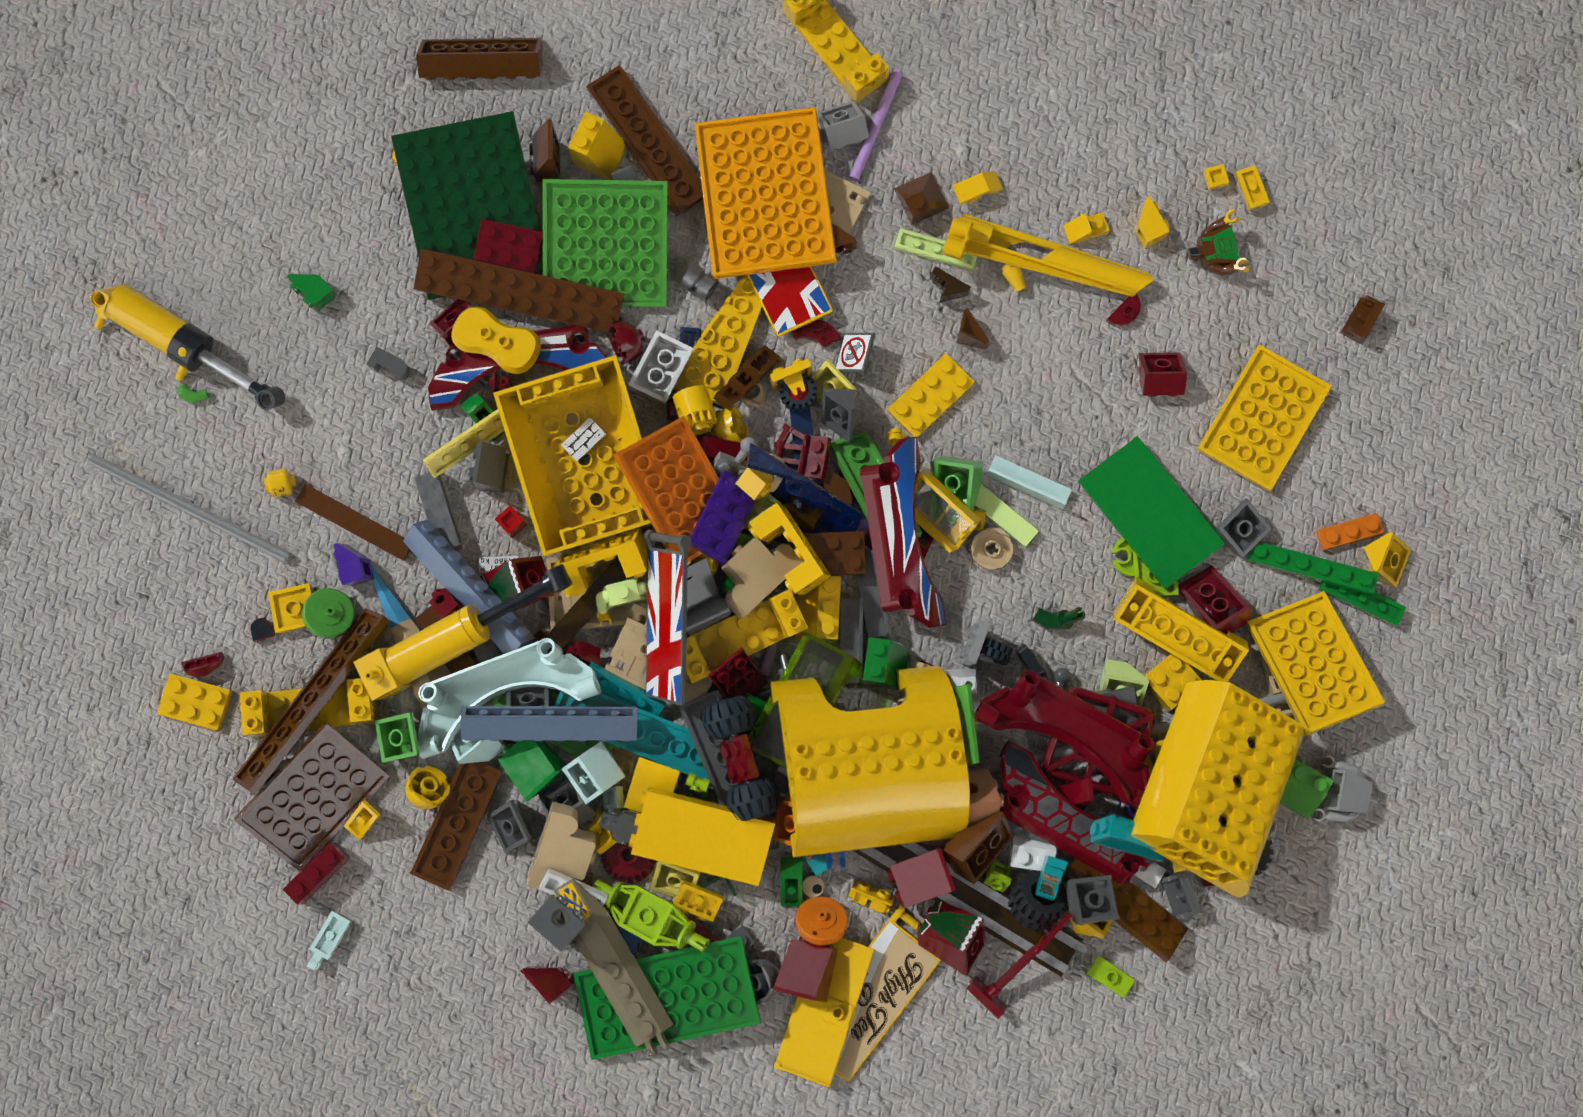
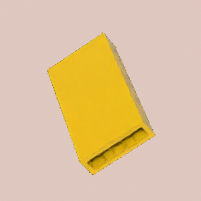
M649 786L647 793L642 792L639 804L643 805L642 813H637L634 826H638L636 834H631L629 847H632L631 854L759 886L775 827L774 818L763 816L748 821H741L739 818L737 820L733 813L728 810L727 806Z

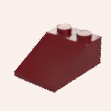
M1212 565L1178 585V591L1195 617L1224 634H1227L1228 631L1233 633L1246 625L1247 621L1251 620V608Z

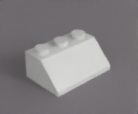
M656 330L628 384L629 390L648 400L666 404L694 348Z

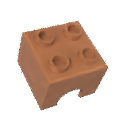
M989 770L968 772L970 806L967 828L999 813L1000 807L1004 805L1002 793L999 794L997 790V780L992 778Z

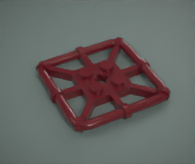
M1073 686L1068 689L1069 693L1077 697L1081 696L1107 704L1105 713L1112 716L1114 707L1142 715L1141 718L1127 725L1135 729L1146 723L1143 734L1151 737L1156 718L1153 711L1151 712L1145 707L1119 700L1114 695L1106 696L1084 688H1073ZM1051 736L1043 758V772L1071 783L1091 779L1095 764L1075 748H1073L1071 753L1051 762L1059 740ZM1074 759L1088 762L1084 777L1057 770L1056 768ZM1093 781V790L1119 797L1112 786Z

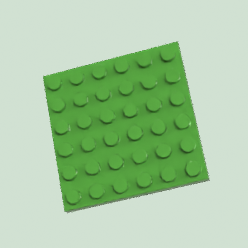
M543 179V275L625 293L622 306L667 307L668 181Z

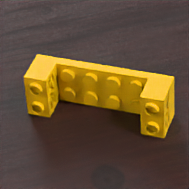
M783 0V13L856 104L888 81L889 66L878 53L872 56L868 53L827 2L828 0Z
M1137 576L1114 610L1115 621L1217 681L1228 682L1249 651L1246 640L1230 631L1224 634L1156 594L1154 586Z
M786 590L759 603L749 614L741 619L734 615L686 638V680L688 684H693L707 677L708 674L740 648H743L749 656L807 629L808 626L792 593Z
M361 678L346 680V683L337 688L333 698L320 710L319 716L310 723L307 731L318 730L325 722L329 723L333 728L375 723V720H379L377 700H371ZM302 688L275 692H265L262 690L240 692L243 736L252 738L266 736Z

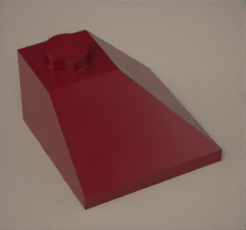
M528 966L521 970V973L549 1004L555 1002L574 984L572 981L574 977L566 968L562 970L561 967Z

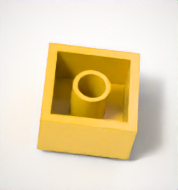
M1171 653L1144 675L1149 679L1147 689L1167 712L1178 705L1186 683L1201 680L1188 663Z

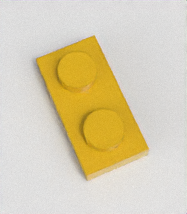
M1256 165L1235 172L1249 211L1270 203Z

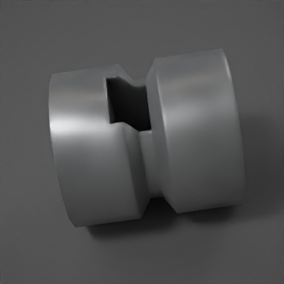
M693 264L683 277L681 287L689 292L695 291V296L706 302L715 292L720 280L713 279L711 273L705 274L703 268Z

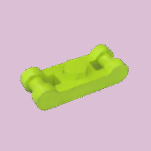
M690 772L686 781V785H688L687 792L699 793L701 797L707 799L711 789V780L707 778L702 779Z

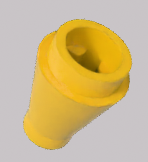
M1009 264L1001 267L1003 276L1015 292L1027 287L1020 267Z

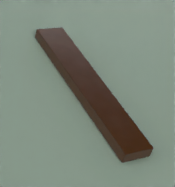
M307 484L304 485L295 500L299 505L402 561H405L411 551L403 542L405 537Z

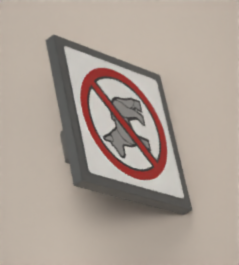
M844 333L835 367L841 373H865L875 333Z

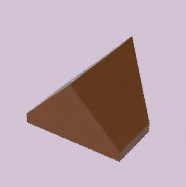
M966 308L962 316L956 343L985 350L988 348L990 341L970 310Z

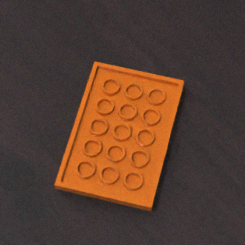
M683 416L615 453L613 456L656 532L674 536L688 535L690 537L719 477L686 418ZM663 543L668 550L680 551L679 546L676 544ZM690 546L688 549V562L702 553Z

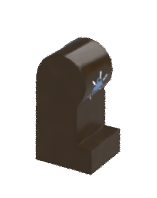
M797 496L789 497L783 504L797 525L808 533H812L817 527L825 511L819 506L816 509L812 508Z

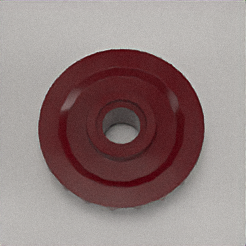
M617 842L601 854L605 871L610 877L623 883H636L645 879L656 865V860L634 855L631 861H626L623 853L626 849L632 850V847H629V843L624 845Z

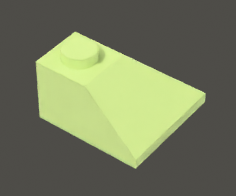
M1106 659L1099 691L1105 689L1116 690L1132 686L1135 689L1137 705L1142 706L1149 679L1127 662Z

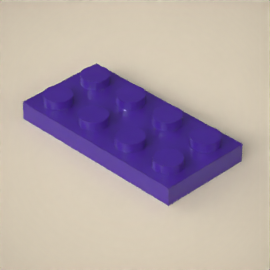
M726 470L721 473L690 536L691 547L720 565L726 564L756 500H753L735 484L738 478Z

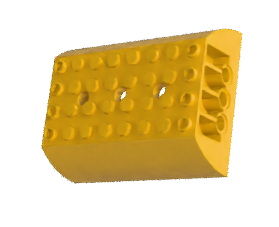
M616 355L493 393L543 557L558 555L637 528L642 530L653 526L613 456L615 453L642 439ZM576 414L578 422L575 425H569L566 421L568 415ZM591 418L605 435L585 453L590 456L589 464L581 465L579 460L576 461L561 444L586 420ZM596 493L602 495L603 501L600 505H593L591 502V497Z
M1198 680L1186 683L1134 817L1135 826L1131 835L1155 848L1152 849L1153 851L1237 898L1245 896L1250 889L1303 739L1304 726L1232 683L1215 680ZM1247 740L1254 743V748L1249 747ZM1234 776H1237L1240 780L1239 787L1234 784ZM1220 815H1222L1226 820L1225 827H1223L1219 822Z

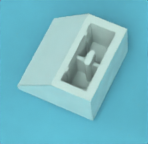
M602 741L562 768V771L585 804L626 777Z

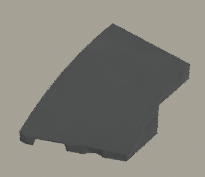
M1132 686L1116 690L1105 689L1096 691L1106 696H1117L1119 700L1137 705L1135 689ZM1078 696V698L1106 712L1107 704ZM1114 707L1112 717L1126 725L1139 719L1136 713Z

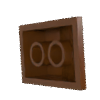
M547 119L533 135V143L529 144L530 156H533V163H530V174L534 175L536 182H543V179H561L560 142L552 119Z
M1000 811L957 833L952 840L948 841L943 850L954 873L975 884L1013 839L1014 835L1005 814Z

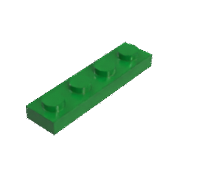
M1321 582L1318 588L1319 591H1325L1327 595L1394 627L1399 625L1406 609L1405 606L1376 592L1373 595L1325 582Z

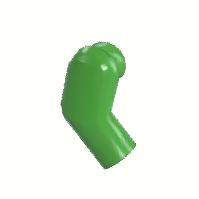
M186 384L178 387V396L188 403L194 404L209 399L207 389L194 392Z

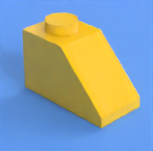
M763 462L747 467L735 484L753 500L765 498L771 492L772 488L770 487L774 483V479L767 464Z

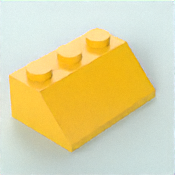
M841 576L830 577L804 596L798 594L797 605L808 628L797 633L795 640L838 642Z

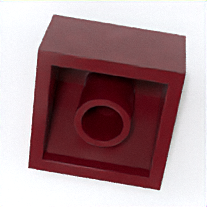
M1180 352L1139 353L1140 387L1143 396L1168 395L1175 397L1185 395L1187 371Z

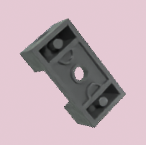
M553 894L527 923L560 952L572 949L576 945L574 939L587 925L584 921L586 917L577 909L572 911L567 906L569 902L562 895L556 896ZM562 911L565 912L568 916L567 922L565 921Z

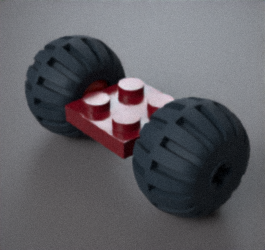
M737 696L706 706L703 710L702 721L707 734L715 740L731 736V739L720 742L721 754L727 764L728 777L731 779L732 784L741 781L745 783L729 789L727 794L728 810L734 816L736 814L741 821L760 818L776 812L781 802L780 791L770 778L766 777L752 781V778L758 777L759 773L747 734L739 736V733L749 731L755 726L756 711L753 704L747 697Z

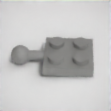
M746 437L741 441V450L736 458L719 451L711 463L718 477L726 470L739 479L747 467L754 465L744 461L748 454L754 453L757 449V442L754 438Z

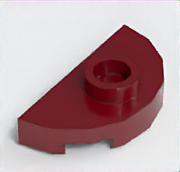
M1137 294L1133 297L1128 296L1106 319V322L1112 326H1123L1135 321L1141 308L1139 296Z
M218 652L183 661L181 664L184 672L189 676H206L223 663L225 656L223 652Z

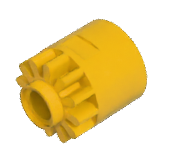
M691 386L674 394L673 401L678 417L684 416L694 435L705 434L711 430V427H714L713 424H717L713 404L706 386Z

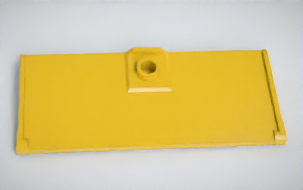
M841 938L832 944L831 949L838 950L826 1002L797 997L774 1064V1068L777 1070L789 1072L828 1088L831 1087L875 952L873 948L845 938Z

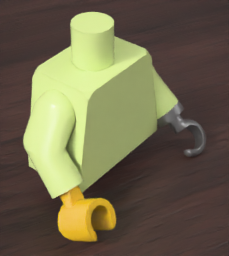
M634 578L606 585L603 591L596 595L597 618L600 626L606 620H608L609 624L612 623L608 609L646 600L647 581H643L642 578Z

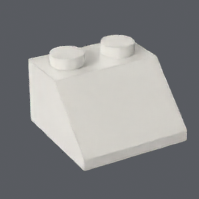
M1014 835L1010 845L1008 867L1041 871L1045 856L1056 857V847L1051 844Z

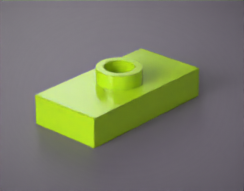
M1099 955L1096 956L1086 972L1087 975L1122 998H1125L1135 982V979Z

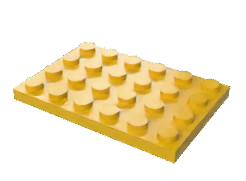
M1259 344L1196 450L1270 492L1332 385Z
M1325 591L1247 621L1246 626L1296 721L1304 726V736L1385 704L1381 693Z

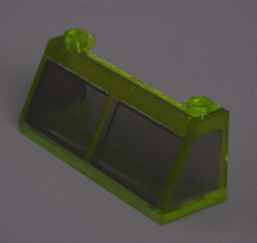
M805 632L779 681L814 678L818 682L827 702L833 706L846 680H853L858 677L863 664L852 655ZM771 694L748 740L752 752L787 770L779 704H773Z

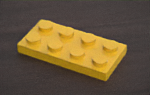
M945 353L887 408V412L912 437L918 438L971 388L975 381Z

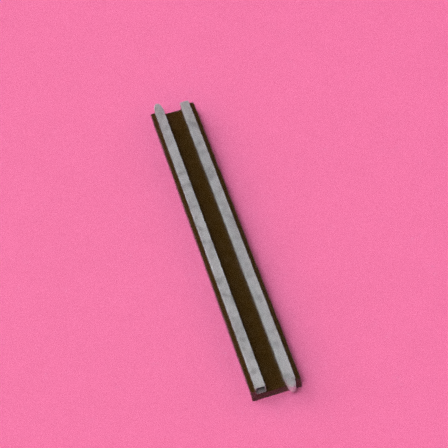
M786 760L783 761L772 780L780 791V797L790 795ZM922 842L851 851L887 872L890 871V865L934 849ZM944 856L956 890L932 898L934 901L940 900L983 917L987 933L1022 954H1025L1032 946L1039 943L1042 935L1048 930L1039 932L1036 929L1032 931L1030 927L1025 928L1020 921L1017 922L1015 915H1012L1010 912L1011 908L1008 907L1009 894L992 889L984 884L985 880L981 877L975 884L970 883L954 873L947 857ZM1063 927L1032 960L1062 977L1075 951L1085 953L1087 948L1081 943L1083 940L1081 937Z

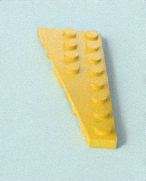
M744 275L738 281L735 289L726 298L723 306L717 311L701 334V337L693 347L694 350L674 390L680 391L691 386L704 385L708 389L712 403L722 406L713 398L728 383L729 379L739 371L762 310V305L747 275Z

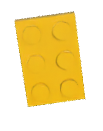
M170 673L157 714L220 731L232 690Z

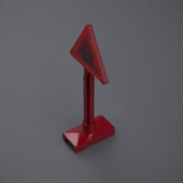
M1069 912L1046 931L1039 943L1032 946L996 982H992L987 987L975 976L969 982L970 984L966 989L999 1019L1008 1007L998 997L1002 989L1046 947L1073 915Z

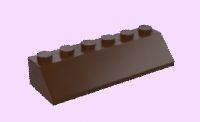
M542 38L424 39L421 41L416 53L419 78H425L426 80H434L436 78L453 80L457 77H465L471 80L477 77H485L486 79L506 77L507 79H514L519 76H526V78L533 79L541 75L543 41Z

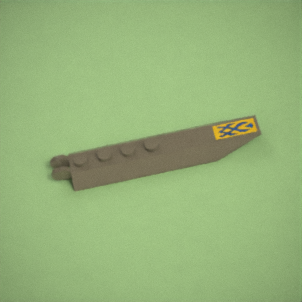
M574 879L554 890L556 896L562 895L569 902L567 906L572 911L577 909L586 917L584 921L587 925L574 941L635 1046L637 1047L645 1043L651 1056L656 1057L658 1056V1051L651 1038L657 1036L661 1047L664 1050H668L670 1045L663 1031L672 1026L673 1022L607 909ZM562 911L565 921L567 922L568 916L565 912Z

